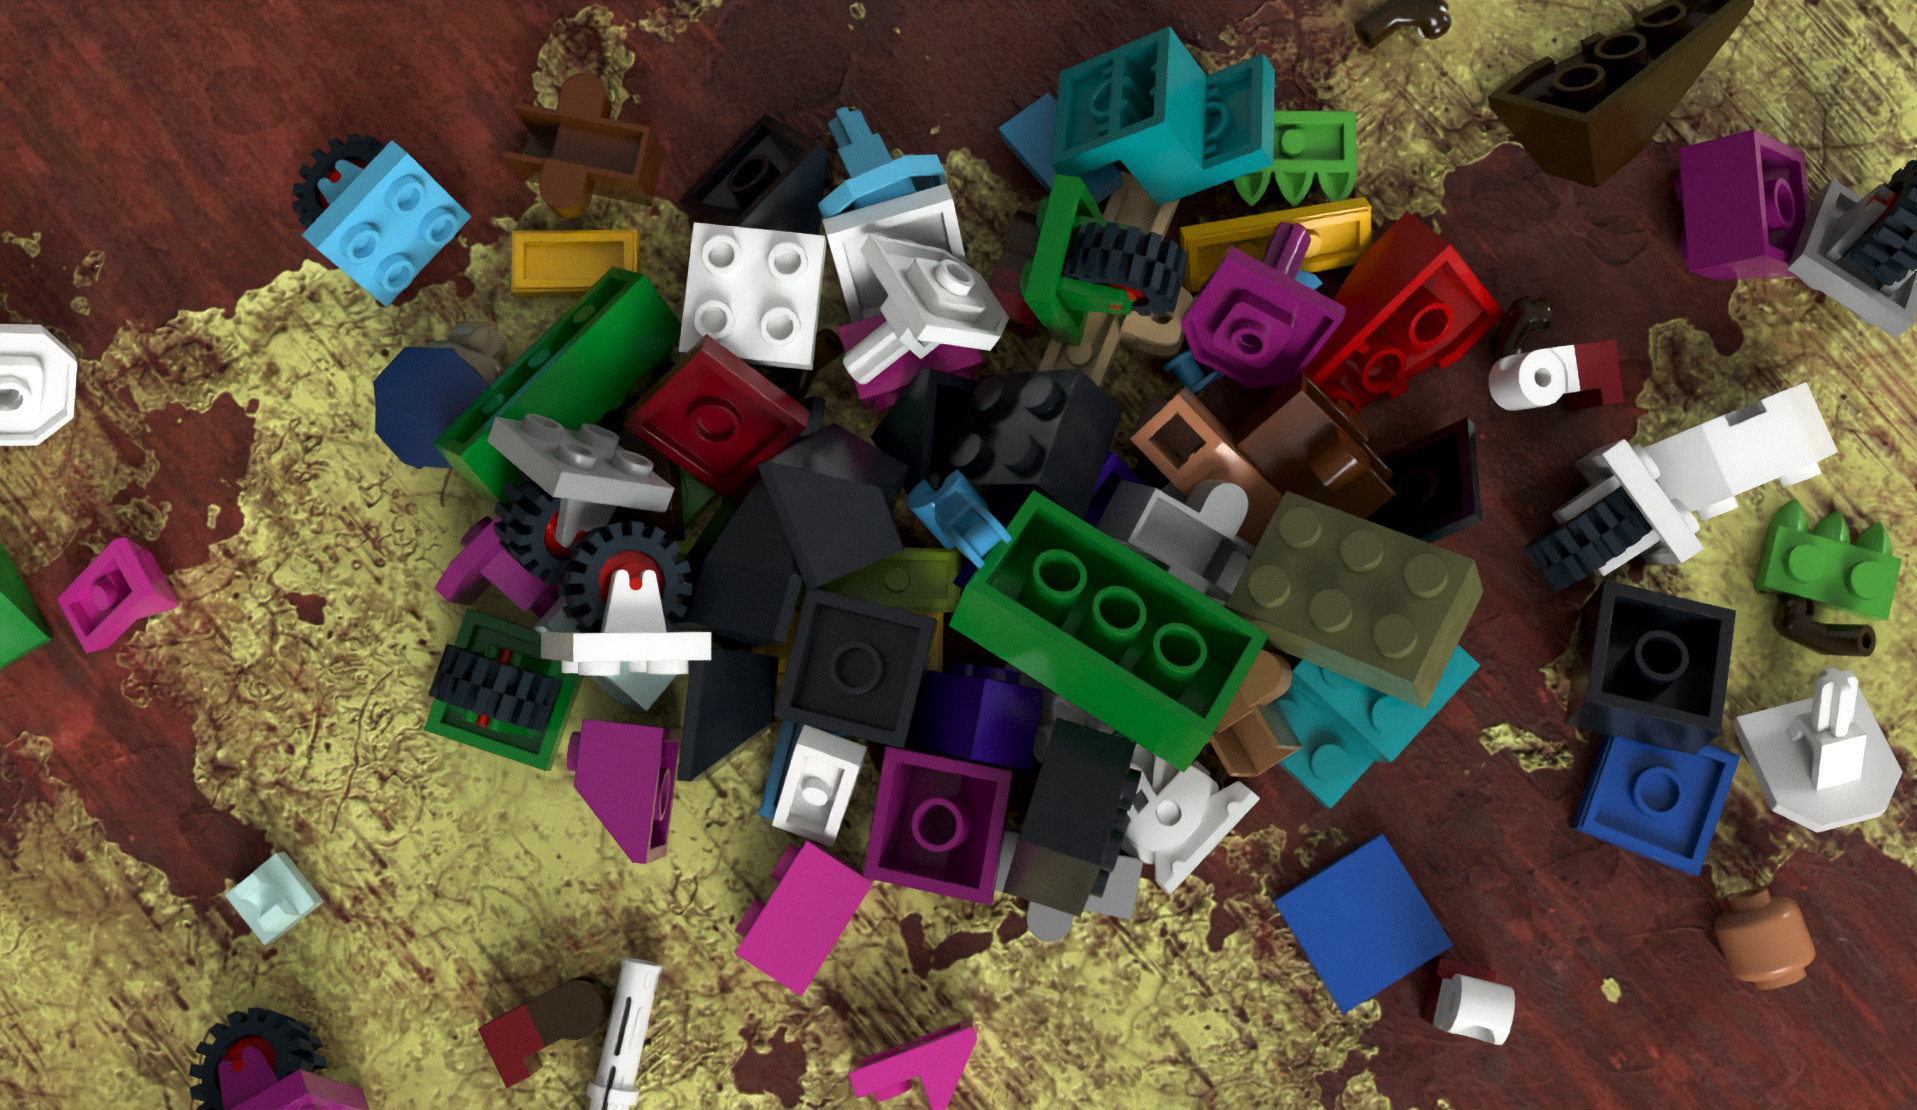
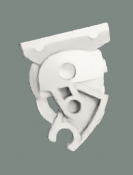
M1136 743L1130 768L1142 771L1132 807L1130 811H1127L1121 830L1125 832L1121 850L1129 856L1142 859L1143 863L1154 865V880L1167 895H1170L1260 798L1240 781L1219 791L1218 784L1209 777L1211 773L1197 760L1193 764L1191 763L1183 773Z

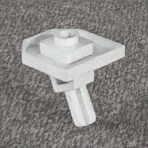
M869 235L860 250L889 295L880 307L887 321L844 355L842 362L853 379L861 385L867 384L909 350L920 359L940 344L991 351L1001 337L1009 316L981 274L942 248Z
M0 324V446L39 445L74 417L77 360L74 353L42 325Z
M1834 666L1826 667L1820 671V678L1815 681L1813 698L1738 716L1731 724L1771 810L1817 833L1880 817L1887 809L1902 774V770L1858 686V679L1850 670L1839 671Z

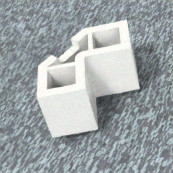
M1807 382L1643 448L1653 459L1660 471V477L1656 481L1670 501L1674 498L1679 499L1691 512L1697 511L1701 521L1739 507L1735 495L1779 478L1782 487L1785 488L1821 474L1822 472L1817 462L1838 452Z

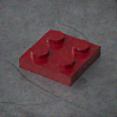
M706 334L628 409L623 426L727 499L759 470L757 464L780 452L807 428L810 411Z

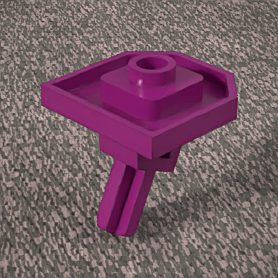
M1286 222L1278 224L1261 261L1231 245L1185 310L1181 321L1195 360L1250 389L1287 384L1297 374L1304 371L1343 321L1346 311L1345 306L1294 280L1311 242V237L1305 232L1304 226L1298 223L1292 225Z
M489 516L484 517L463 536L460 544L465 549L450 562L434 589L447 602L470 606L493 583L524 612L530 609L541 619L559 599L557 587L559 583L556 580L555 585L546 584L539 577L536 579L499 544V541L502 539L495 534L493 523L503 520L498 516L494 520Z

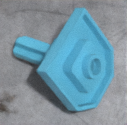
M841 107L836 110L837 117L829 121V131L838 147L837 150L848 180H845L818 203L822 219L945 184L944 170L937 154L905 155L892 160L879 133L872 134L861 111L854 110L849 112L847 107Z

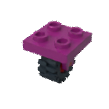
M255 1007L248 1008V1014L235 1011L227 1015L231 1027L216 1023L208 1031L216 1040L213 1044L200 1041L195 1051L206 1056L203 1065L191 1064L189 1076L202 1079L201 1084L190 1087L192 1099L204 1102L196 1108L197 1110H370L361 1088L314 1074V1070L325 1069L327 1065L325 1056L314 1053V1051L323 1047V1044L318 1036L309 1033L312 1028L304 1022L270 1009L268 1011Z

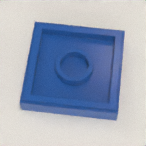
M1604 734L1570 828L1686 874L1699 876L1741 756L1709 743L1695 755Z
M1382 833L1375 834L1271 899L1338 1010L1343 1014L1453 946Z

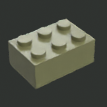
M1286 491L1232 592L1226 608L1269 634L1265 644L1425 710L1484 591L1474 559Z

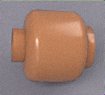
M1766 887L1747 889L1729 896L1727 900L1730 908L1716 917L1714 930L1732 976L1739 980L1752 982L1754 989L1757 990L1780 988L1805 978L1807 975L1804 968L1814 960L1816 953L1796 901L1781 896L1770 897Z

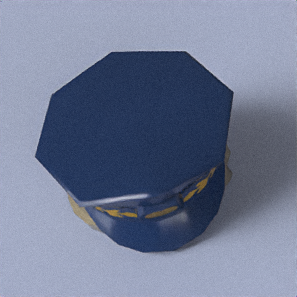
M464 322L451 330L448 340L428 342L424 347L405 346L373 381L375 433L401 462L417 469H422L423 467L453 468L434 447L432 442L506 371L503 363L508 350L506 340L487 322Z

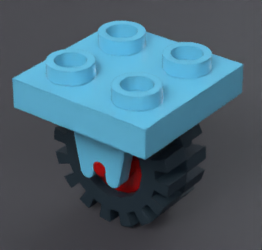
M357 133L347 134L346 145L336 137L328 141L331 149L329 153L325 154L320 148L314 151L311 156L317 163L313 168L305 164L302 165L298 174L306 181L305 183H294L292 193L300 200L292 202L294 212L300 216L298 218L299 222L307 229L302 236L387 307L402 290L410 285L412 280L433 257L454 238L456 233L472 216L393 140L385 146L375 137L367 134L365 139L361 138Z

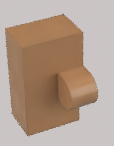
M1264 650L1259 652L1208 741L1211 743L1229 776L1257 777L1303 748L1275 699L1282 696L1289 689L1292 682L1291 666L1279 654Z

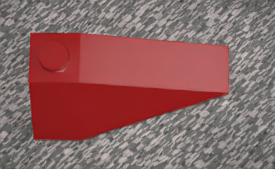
M1406 211L1359 258L1333 300L1346 307L1344 319L1303 372L1333 402L1341 398L1359 414L1362 407L1384 394L1392 400L1409 390L1407 380L1430 366L1435 365L1442 370L1459 360L1504 317L1505 313L1452 245ZM1286 384L1278 385L1273 394L1271 395V397L1274 394H1276Z

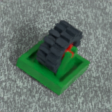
M1055 174L1050 197L1044 196L1037 212L1036 227L1040 237L1034 258L1027 259L1021 275V293L1024 301L1055 342L1080 346L1088 312L1130 315L1131 311H1136L1140 316H1150L1151 312L1158 316L1166 315V312L1172 313L1177 305L1188 259L1186 251L1184 249H1177L1178 244L1172 240L1161 241L1162 235L1155 232H1150L1146 235L1143 234V230L1139 227L1105 221L1081 177Z
M467 608L454 645L446 644L431 685L429 696L434 697L435 700L424 731L544 771H551L584 675L562 673V661L542 659L541 635L537 631Z

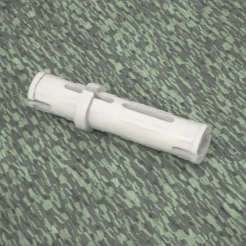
M622 957L621 971L607 1024V1032L596 1079H590L587 1085L586 1095L591 1097L589 1110H629L630 1105L637 1104L640 1089L634 1085L645 1036L648 1031L658 978L663 968V965L631 957Z

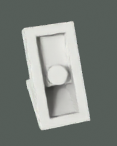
M804 724L794 749L772 826L833 848L862 769L867 747L844 739L836 734L827 733Z

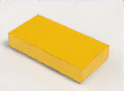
M637 230L512 231L511 292L516 297L583 296L612 266L640 273V234Z

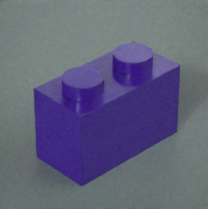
M953 662L951 674L927 670L913 746L970 760L1030 770L1044 690L1019 685L1021 672L1002 668Z

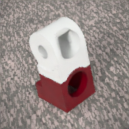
M1616 339L1539 349L1501 358L1492 366L1489 374L1491 396L1500 407L1512 411L1547 406L1555 403L1563 394H1566L1568 411L1624 403Z
M1437 955L1433 958L1420 1018L1448 1033L1460 1034L1492 1044L1502 1045L1507 1039L1515 1010L1514 990L1512 987L1494 983L1497 971Z

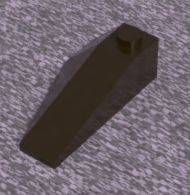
M1754 0L1662 1L1635 15V26L1626 31L1607 37L1597 32L1581 40V52L1555 64V60L1547 56L1528 65L1488 96L1489 107L1546 174L1570 180L1580 185L1597 188L1638 156L1754 6Z

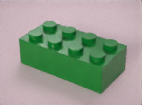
M1033 490L1006 528L1013 539L1008 544L1000 540L984 559L986 564L980 569L978 568L967 583L949 626L1184 773L1213 735L1269 634Z

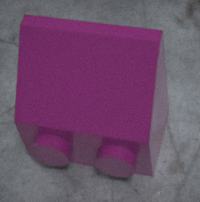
M1755 129L1678 148L1680 169L1675 173L1674 185L1677 197L1684 208L1685 230L1680 234L1679 245L1682 258L1689 267V272L1713 280L1798 277L1787 270V267L1810 211L1804 153Z
M582 719L581 732H572L567 750V770L575 772L574 788L632 863L647 864L666 857L682 729Z
M910 745L904 749L886 746L863 878L982 904H993L1016 771L987 762L970 760Z

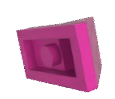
M126 537L114 539L57 598L86 654L110 647L137 619L172 610L180 605L154 556L148 550Z
M971 1017L851 1062L848 1075L856 1098L858 1099L873 1093L876 1102L896 1097L912 1088L910 1079L920 1075L931 1109L946 1110L977 1041V1029L973 1018Z

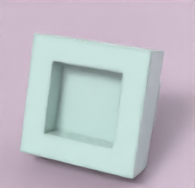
M285 852L275 853L225 894L263 945L274 943L324 902Z

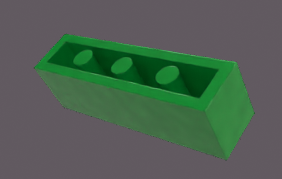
M612 266L457 417L432 444L479 497L493 504H496V502L509 503L510 498L502 492V489L508 481L518 487L523 479L517 473L519 468L487 442L495 417L523 421L526 414H536L552 419L566 429L577 431L580 430L582 424L594 425L604 414L614 411L625 402L629 395V389L648 370L661 365L670 356L672 346L680 339L682 324L644 274Z

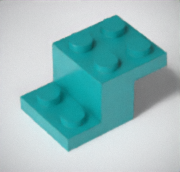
M1170 26L1060 72L1051 166L1060 175L1076 177L1120 160L1158 206L1273 165L1275 69L1264 53L1206 76Z
M1457 644L1424 710L1301 658L1292 656L1288 660L1292 669L1291 685L1275 701L1303 748L1278 764L1325 808L1331 809L1373 762H1392L1479 668L1480 664Z

